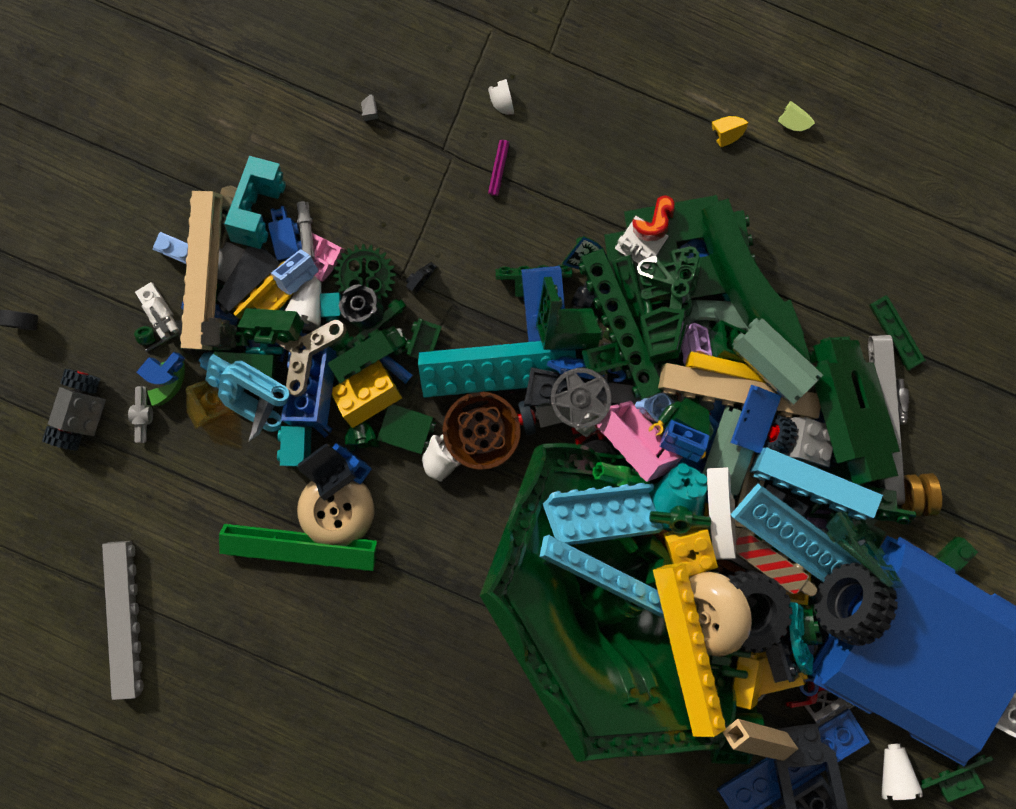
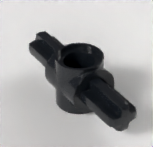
M592 272L594 276L599 277L597 273ZM586 281L583 287H578L571 301L572 305H574L572 309L590 308L595 297L593 292L588 291Z

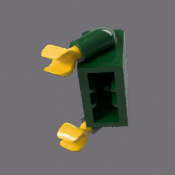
M695 397V399L684 398L681 402L676 401L667 406L658 418V423L651 425L648 431H652L655 426L658 428V433L655 436L660 435L663 432V425L666 424V428L669 422L673 420L709 435V443L713 434V427L709 419L708 409L699 405L700 400L698 397ZM704 452L700 459L706 456V452Z

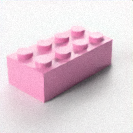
M632 401L610 406L605 418L596 426L646 482L666 475L679 463L682 456L664 450L660 457L657 458V455L663 449L659 447L662 434L655 436L658 433L655 426L652 431H648L649 427L653 424L639 412V409H636Z

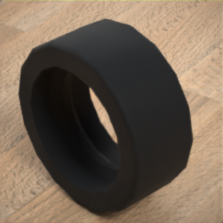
M0 310V326L37 330L38 315Z

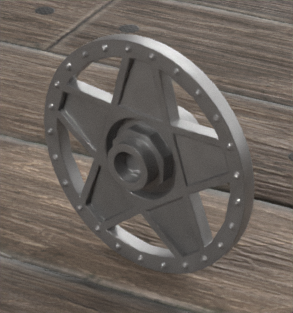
M574 368L566 371L556 380L551 391V404L555 414L561 421L575 428H588L598 424L605 418L611 406L612 395L607 381L599 373L588 368ZM577 373H587L596 378L584 383ZM566 377L568 390L556 394L560 382ZM603 386L607 394L606 406L596 397ZM557 406L570 408V420L562 415ZM587 412L599 416L591 422L581 423Z

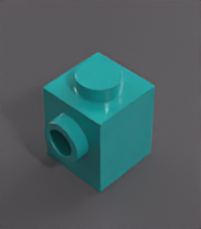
M340 293L320 294L321 317L326 319L327 322L343 318L339 309V302L342 299Z

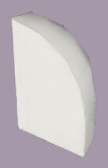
M507 79L497 82L498 86L496 87L490 86L488 91L494 108L507 115L514 114Z

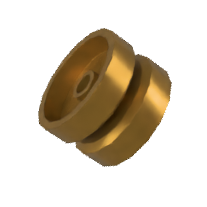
M933 473L920 474L919 477L916 474L904 475L905 503L901 505V508L916 512V517L922 514L924 516L938 515L942 507V491L936 475Z

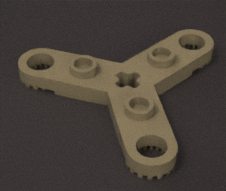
M333 320L303 337L299 336L297 341L285 343L276 339V343L291 352L286 382L289 394L299 397L307 390L312 355L345 337L347 329L342 322ZM339 326V332L336 335H333L332 329H334V327ZM303 345H304V346L306 347V349H305V350H302V352L299 351V349H300V348H303ZM300 382V388L294 391L293 384Z

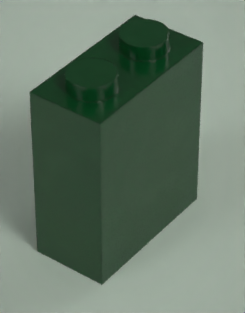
M392 404L387 408L377 440L423 454V451H426L429 446L430 440L427 439L429 433L434 432L436 422H434V417Z

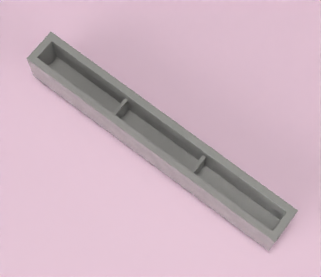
M132 541L108 542L102 544L111 696L112 700L136 698L143 691V681L140 678L142 662L139 661L141 643L138 641L140 624L137 622L139 606L136 603L135 597L138 588L134 580L136 565L133 564L135 547L132 545Z

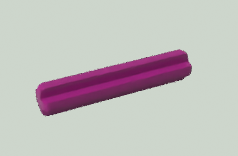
M500 140L488 190V194L492 196H498L509 147V141Z

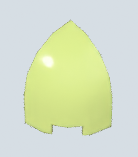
M792 101L786 106V111L778 120L782 125L793 131H803L815 124L814 120Z

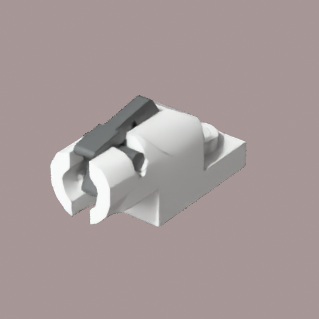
M150 282L135 292L143 304V310L161 339L171 337L168 333L169 331L174 333L179 331L172 317L174 314L154 283Z

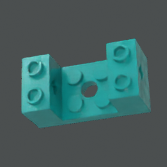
M249 156L224 223L230 241L261 249L262 244L266 243L268 232L265 229L262 215L253 213L251 207L253 203H256L258 194L279 199L280 193L284 192L286 182L283 180V172H281L279 163Z

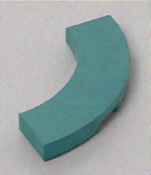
M791 602L789 606L792 607L793 614L789 615V618L792 619L789 629L794 658L804 675H812L814 656L810 653L807 644L803 643L802 635L805 633L804 608L797 602Z

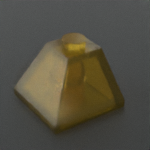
M205 380L186 388L187 413L196 429L212 423L233 411L226 407L218 397L219 388L211 386Z

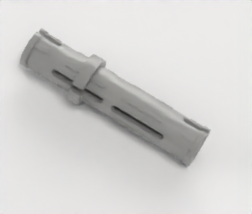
M305 201L298 202L297 225L300 228L302 250L314 259L311 230L313 222L312 218H310L309 203L306 202L305 205Z

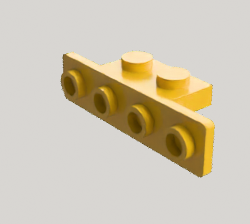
M269 275L259 288L254 289L250 293V297L245 302L240 303L236 307V311L233 314L241 319L246 308L254 309L256 307V309L279 310L294 293L286 294L278 287L272 275Z

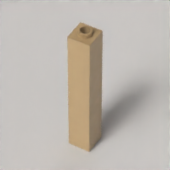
M741 719L735 720L722 732L733 750L784 761L798 750V747L787 732Z

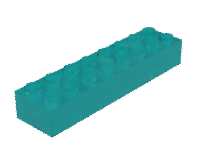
M541 341L419 352L418 368L423 397L527 388L531 367L559 372L547 366L548 361L559 359L560 356L576 358L575 349L544 350Z

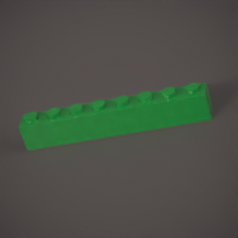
M224 524L219 533V554L373 571L376 563L377 541L356 539L347 546L316 543L309 535L303 532Z

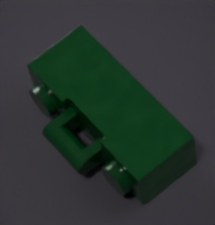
M246 308L238 328L245 338L254 340L255 343L275 344L276 339L285 343L297 341L305 323L297 311Z

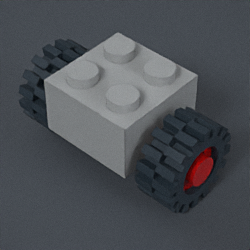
M779 415L774 416L763 448L767 447L811 466L827 469L836 466L835 463L837 461L826 424L806 417L788 419Z

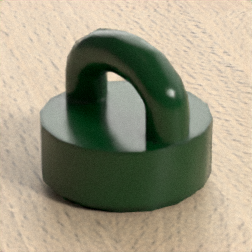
M143 326L134 332L135 339L140 345L148 346L156 341L154 330L151 327Z

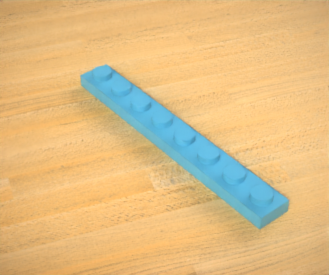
M550 535L543 537L540 552L541 558L664 618L658 590Z

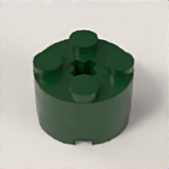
M815 604L801 605L804 608L805 633L802 635L803 643H806L807 646L823 644L820 622L816 618V613L818 612L815 611Z

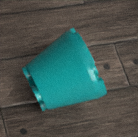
M684 463L674 467L656 482L654 488L649 492L655 510L669 513L670 509L675 506H684L689 511H692V515L704 516L707 477ZM661 523L663 529L669 532L672 531L668 524Z

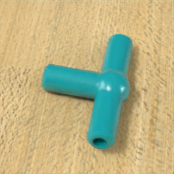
M260 343V347H247L245 352L246 354L262 355L283 354L284 348L268 347V344Z

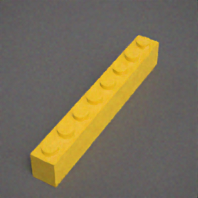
M685 563L664 565L654 569L653 573L693 737H715L726 730L725 720L717 695L715 680L699 621V614L697 613L694 594L689 581V574Z

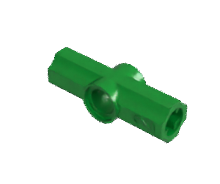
M597 462L596 466L593 467L592 475H594L595 480L609 483L614 488L625 484L629 486H634L638 483L650 484V481L646 482L640 477L639 473L632 471L630 467L613 466L604 462Z

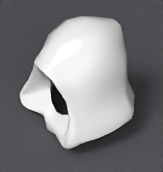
M443 434L441 437L433 435L426 452L422 455V462L425 473L429 477L441 482L461 463L449 453Z

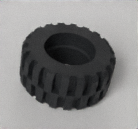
M853 562L843 564L841 568L833 569V573L827 574L823 584L819 585L818 588L820 590L815 597V600H817L815 611L818 612L816 613V618L820 622L822 629L850 645L863 646L866 643L875 642V638L880 639L884 635L883 632L890 629V623L896 617L894 612L898 606V602L895 601L897 594L893 590L894 586L891 581L865 564ZM863 591V600L859 609L848 617V608L852 599Z
M741 570L734 573L735 576L729 574L726 576L730 579L729 582L737 589H740L745 597L758 593L763 600V613L758 622L751 626L750 635L740 650L747 653L750 651L760 653L761 648L765 651L771 649L772 644L777 645L781 642L779 638L787 634V625L790 626L792 621L789 618V615L793 614L792 607L788 605L791 603V600L785 594V588L779 585V582L775 579L752 570H746L745 572ZM715 623L716 630L719 629V625L717 623Z

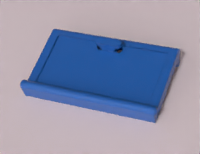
M751 385L730 443L753 450L755 453H761L781 396Z

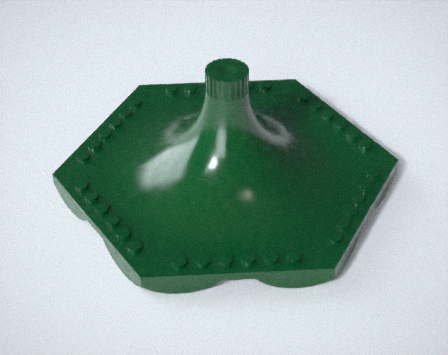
M570 443L542 444L536 447L481 590L480 597L577 762L721 749L727 740L722 732L715 737H693L665 619L540 557L543 537L547 535L554 537L543 503L549 498L551 493L557 491L567 493L575 489L585 491L589 488L602 489L611 486L609 483L595 480L594 475H592L593 467L596 466L597 462H604L613 466H626L632 468L634 472L637 471L626 461L622 454L597 453L587 446ZM663 476L650 480V484L654 485ZM632 536L631 538L637 545L638 540L642 539V536ZM619 539L616 541L603 540L570 545L646 584L649 563L636 555V551L630 554ZM731 657L730 666L735 667L737 657ZM712 672L722 715L725 720V727L727 728L734 722L736 714V694L731 685L733 677Z

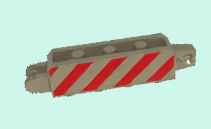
M735 527L736 556L761 574L778 581L779 585H782L786 592L795 594L800 591L809 596L817 594L816 586L807 580L809 575L804 572V567L796 562L793 565L788 561L789 557L780 551L775 552L771 549L772 545L763 539L761 541L755 537L756 534L747 527L745 529Z

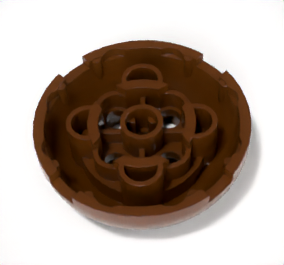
M476 392L461 397L450 407L443 423V437L449 453L459 463L473 469H489L504 463L514 453L520 439V423L515 410L505 399L489 392ZM489 401L487 404L468 411L462 410L463 407L472 403ZM477 413L483 415L482 421H476L475 415ZM493 424L499 425L498 432L491 430ZM480 427L485 428L484 434H479L478 429ZM466 429L472 430L473 434L471 437L465 436L464 432ZM482 440L488 441L489 445L487 448L481 447L480 442Z

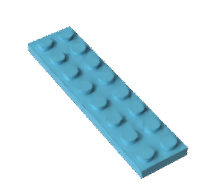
M759 483L756 484L730 514L739 523L823 582L827 574L833 573V569L841 568L843 564L853 562L864 564L860 558Z

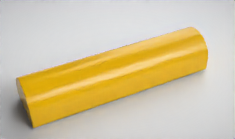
M690 352L686 360L685 367L767 383L748 364L696 352Z

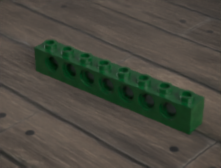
M603 248L581 256L580 264H578L579 270L587 278V289L589 292H593L595 297L593 302L596 309H600L603 315L601 316V321L604 327H608L610 334H608L610 342H617L622 361L629 360V364L624 365L626 368L624 372L626 379L632 382L633 387L631 389L636 399L639 398V401L648 396L663 393V389H658L660 378L654 364L649 361L646 346ZM597 270L600 271L602 275L596 277L592 274V272ZM607 288L609 293L602 294L599 289ZM614 305L617 310L611 312L607 309V306ZM620 322L625 328L617 329L614 324ZM629 340L631 341L632 346L625 347L622 344V341ZM633 357L638 358L640 364L633 365L630 359ZM640 375L646 376L647 379H648V382H647V383H641V382H639L638 376H640Z

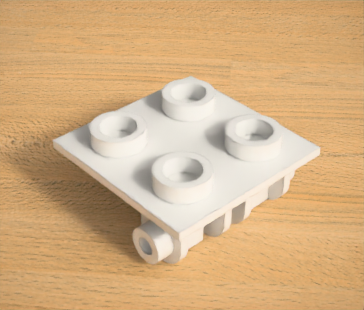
M635 216V218H634L635 220L644 221V220H642L641 218H639V217H637V216ZM631 222L624 235L619 238L615 249L625 256L632 254L633 261L639 264L642 260L657 255L669 236L665 235L657 241L642 240L633 232V222ZM649 264L643 265L646 269L650 266Z

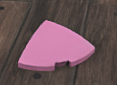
M312 233L315 255L313 261L319 270L314 276L323 282L333 271L334 267H336L338 264L337 259H341V253H344L345 249Z

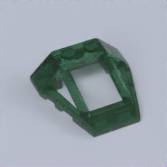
M838 512L826 525L829 530L827 535L833 543L837 542L839 546L888 587L900 588L904 586L891 564L887 565L883 559V556L886 554L881 547L878 549L874 542L877 538L865 520H851L847 513ZM866 539L877 559L868 553L869 549L865 544L860 546L858 542Z

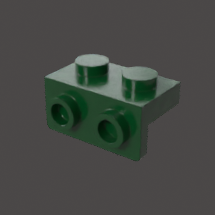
M420 318L418 322L414 321L411 332L414 333L412 340L408 339L405 351H408L407 355L419 359V352L434 351L442 326Z
M617 342L582 351L585 367L596 371L600 375L608 374L607 370L611 369V372L623 370V365L629 364V360H621Z

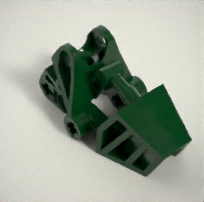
M688 246L671 251V263L662 265L655 255L642 260L637 266L640 282L647 288L641 292L645 311L643 312L644 315L640 316V325L651 363L679 359L688 329L687 323L684 322L685 317L689 316L692 312L690 295L696 291L701 272L700 256L695 247ZM690 253H693L694 257L687 259V256H689ZM645 264L652 266L648 270L641 271V267ZM643 278L648 280L650 283H645L643 281ZM690 283L693 284V287L691 289L689 287ZM666 299L670 300L669 308L661 307L653 310L652 303Z

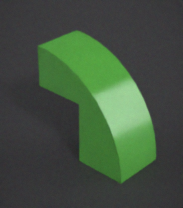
M184 361L180 370L173 373L178 377V380L172 384L147 391L152 406H160L177 394L184 380Z

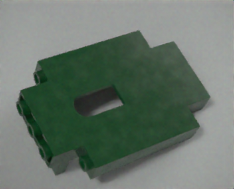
M717 195L674 203V216L672 218L667 216L669 220L666 235L669 237L656 255L662 265L672 262L670 255L671 251L677 250L676 242L703 238L702 234L707 230V227L703 223L701 210L722 201L718 200ZM656 206L624 211L626 227H629L635 216L652 223ZM744 210L734 212L736 221L750 252V246H753L752 235L747 233V227L750 226L749 216L744 214ZM626 231L604 234L608 262L615 278L612 260L625 256L617 251L615 247L618 244L619 238ZM752 253L751 256L755 261V255ZM710 255L700 257L701 272L696 291L690 295V299L727 294ZM633 261L642 292V290L647 288H645L640 282V275L637 270L638 263ZM643 266L641 267L642 272L648 270ZM643 278V281L645 283H650L648 280ZM692 283L689 284L690 289L693 287ZM670 300L654 302L652 306L669 304Z
M828 337L820 340V344L813 346L815 351L809 352L811 364L817 363L815 368L823 374L814 385L837 463L847 462L852 482L857 485L899 476L892 454L900 452L874 362H866L864 360L859 340L841 339V337L835 339ZM852 372L855 374L865 404L863 409H860L851 377Z

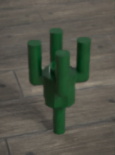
M739 649L725 656L708 655L712 672L721 673L727 677L747 679V671L738 670L736 667L730 666L732 656L750 658L751 651L747 653Z

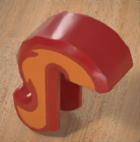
M661 196L657 199L652 223L632 220L633 232L638 238L645 241H657L666 235L669 220L667 216L670 218L674 216L675 204L673 199L669 196Z

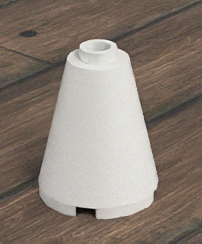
M316 276L299 287V290L294 293L285 310L298 312L305 323L303 326L304 330H316L321 325V281Z
M888 744V748L884 750L882 798L887 799L888 795L892 796L893 800L915 799V794L923 797L921 787L905 748L900 747V744Z

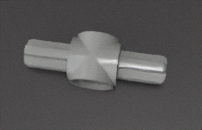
M137 386L135 388V405L130 406L128 411L129 422L135 424L134 441L136 443L146 442L147 424H150L153 420V409L150 405H147V387Z

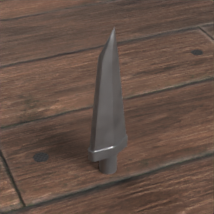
M273 393L274 397L279 399V396ZM259 397L249 441L260 434L275 406Z

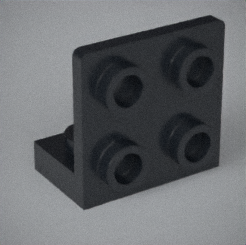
M788 637L781 638V642L777 645L772 644V648L765 651L775 683L786 680L789 683L794 682L800 677L799 673H801L792 654L791 641H788Z

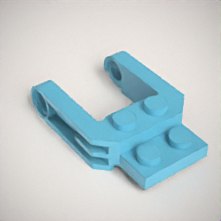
M215 354L209 358L205 381L211 386L219 388L218 397L226 407L246 419L254 421L258 400L243 392L244 388L272 405L283 406L287 403L289 397L288 388L247 363L235 361L233 364H230ZM281 392L284 397L278 399L274 397L273 393ZM272 410L268 418L276 419L277 423L269 424L266 421L263 429L270 432L277 431L282 423L281 416Z

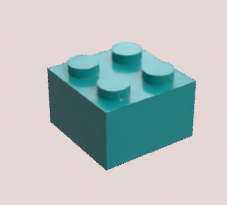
M281 426V430L278 431V442H281L280 450L277 451V461H280V466H297L311 455V427Z

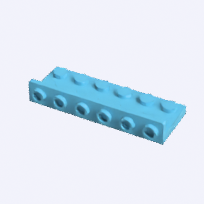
M638 483L634 486L625 484L612 488V486L602 489L589 488L585 491L575 489L567 493L557 491L551 493L549 498L543 503L554 537L568 545L660 533L663 530L661 523L649 521L650 512L656 511L649 492L654 488L653 484Z

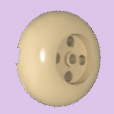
M352 480L334 494V500L329 502L328 500L324 501L320 497L316 484L311 481L300 495L297 513L302 530L314 542L347 546L353 540L361 539L368 532L374 519L375 508L370 491L363 482L359 484ZM350 503L351 510H344V504ZM333 507L337 509L336 514H332L333 511L331 509ZM319 511L325 512L323 519L318 518L317 514ZM336 520L342 521L340 528L334 525Z
M703 572L689 578L694 594L699 621L702 625L701 629L704 635L707 654L710 656H725L739 650L745 640L748 639L752 625L750 607L743 592L729 582V578L718 573ZM715 623L719 625L718 630L715 629Z

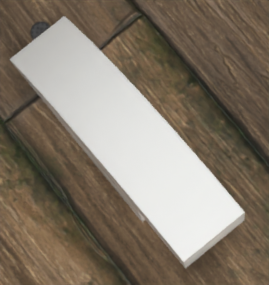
M728 467L707 469L713 551L716 560L736 559L735 519L730 515L735 510V499L731 493V473Z

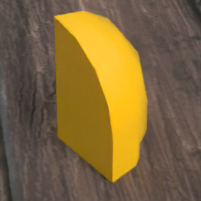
M728 116L712 122L713 131L716 130L719 139L716 141L720 148L738 140L748 126V122L745 119L736 116Z

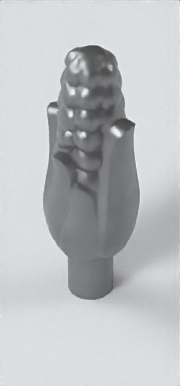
M897 379L899 424L905 425L908 419L909 391L904 387V379Z

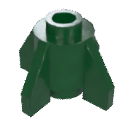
M364 421L354 428L350 426L345 435V444L350 445L351 452H355L359 448L369 446L378 448L380 446L379 440H377L378 437L371 428L369 421Z

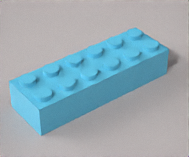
M767 447L763 448L761 453H756L749 470L756 479L773 481V486L781 489L790 488L792 489L791 493L801 497L803 495L811 497L810 501L817 504H829V509L837 512H848L847 516L856 520L874 518L883 496Z

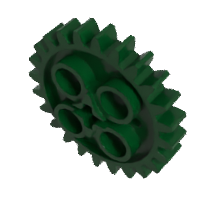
M362 244L361 249L358 245H354L355 251L348 248L349 254L341 253L344 259H337L340 266L334 267L335 270L339 271L338 274L333 275V277L339 278V281L335 282V285H341L338 292L345 291L351 287V282L354 279L364 286V277H361L360 274L364 272L363 258H366V273L370 275L366 278V286L371 288V280H378L380 283L379 289L372 290L382 301L381 295L388 297L386 290L392 291L393 289L389 285L396 283V281L391 279V277L396 276V273L391 272V269L395 268V266H389L388 264L392 259H385L387 252L380 254V247L374 251L372 244L368 249L365 244ZM353 260L358 261L360 264V268L357 271L351 269L350 264ZM372 260H376L379 263V268L376 271L372 270L369 266Z

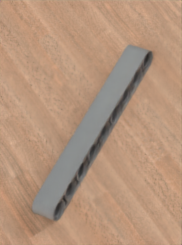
M891 335L870 336L868 339L869 362H874L900 452L892 454L899 476L879 481V488L896 491L897 505H903L905 503V487L893 340Z

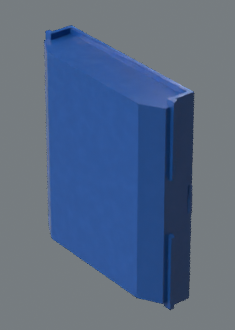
M887 536L869 567L887 577L894 586L893 590L897 594L895 601L898 602L897 610L894 612L896 614L895 620L891 621L890 629L888 631L885 630L883 632L884 635L880 639L875 638V642L866 643L863 646L847 644L829 634L813 660V672L811 675L815 678L813 682L869 714L874 712L909 731L912 738L965 766L970 758L982 750L1016 693V606L995 593L989 595L974 586L969 581L955 574V569L903 538L899 537L896 540ZM863 591L852 599L848 608V617L859 609L863 600Z

